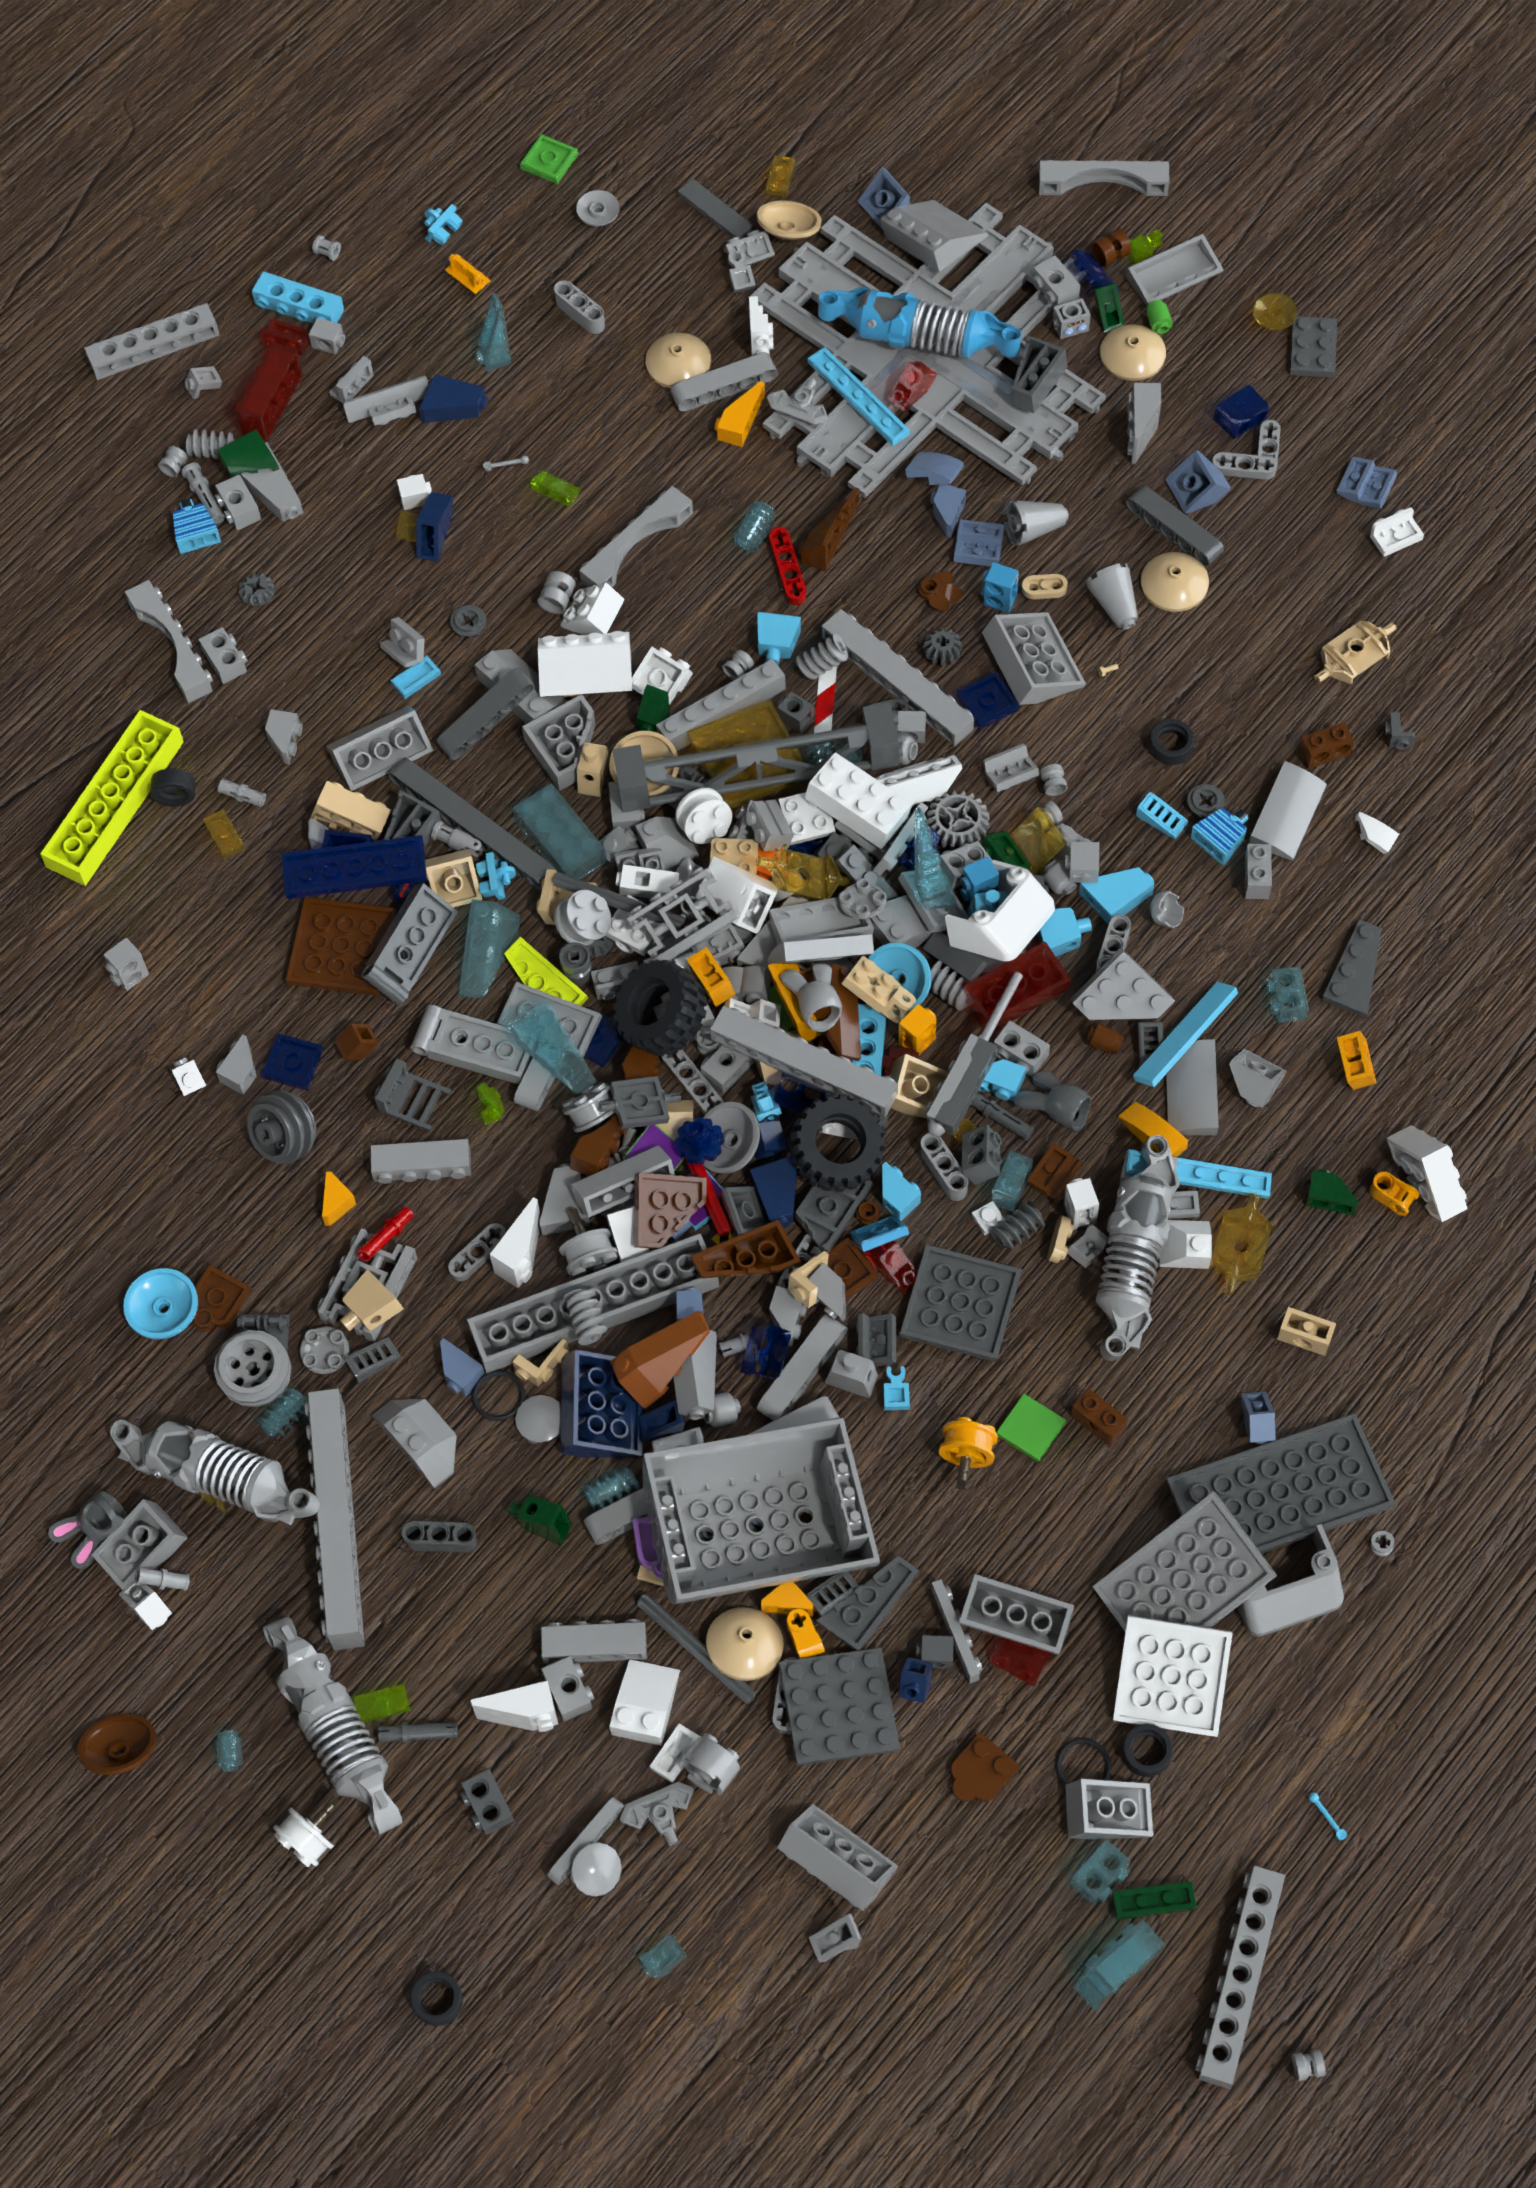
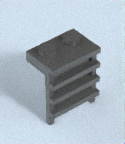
M396 1059L393 1066L390 1065L388 1067L385 1081L382 1086L379 1085L376 1089L374 1099L380 1114L384 1115L385 1113L392 1116L395 1120L400 1119L405 1124H412L420 1130L424 1129L431 1132L432 1126L426 1124L441 1094L444 1093L450 1096L452 1091L408 1073L406 1063ZM416 1082L422 1084L406 1115L401 1114L400 1112ZM428 1089H434L435 1091L420 1120L414 1119L413 1117Z

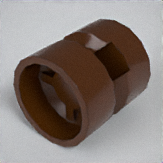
M1121 228L1091 243L1093 256L1102 267H1106L1114 263L1116 258L1122 259L1132 252L1130 240Z

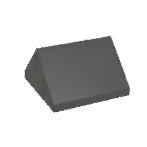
M755 1186L722 1189L719 1200L732 1227V1238L768 1224Z

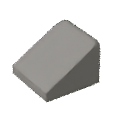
M309 819L308 839L311 849H329V829L315 819Z

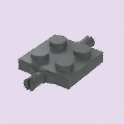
M658 1076L614 1081L610 1084L612 1101H600L599 1109L600 1112L614 1110L618 1116L621 1129L668 1123L670 1119L667 1103L680 1102L681 1095L679 1092L666 1094L660 1086Z

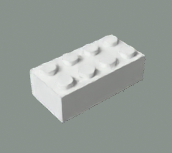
M836 752L809 782L805 794V799L880 849L887 844L906 821L912 806L911 802Z

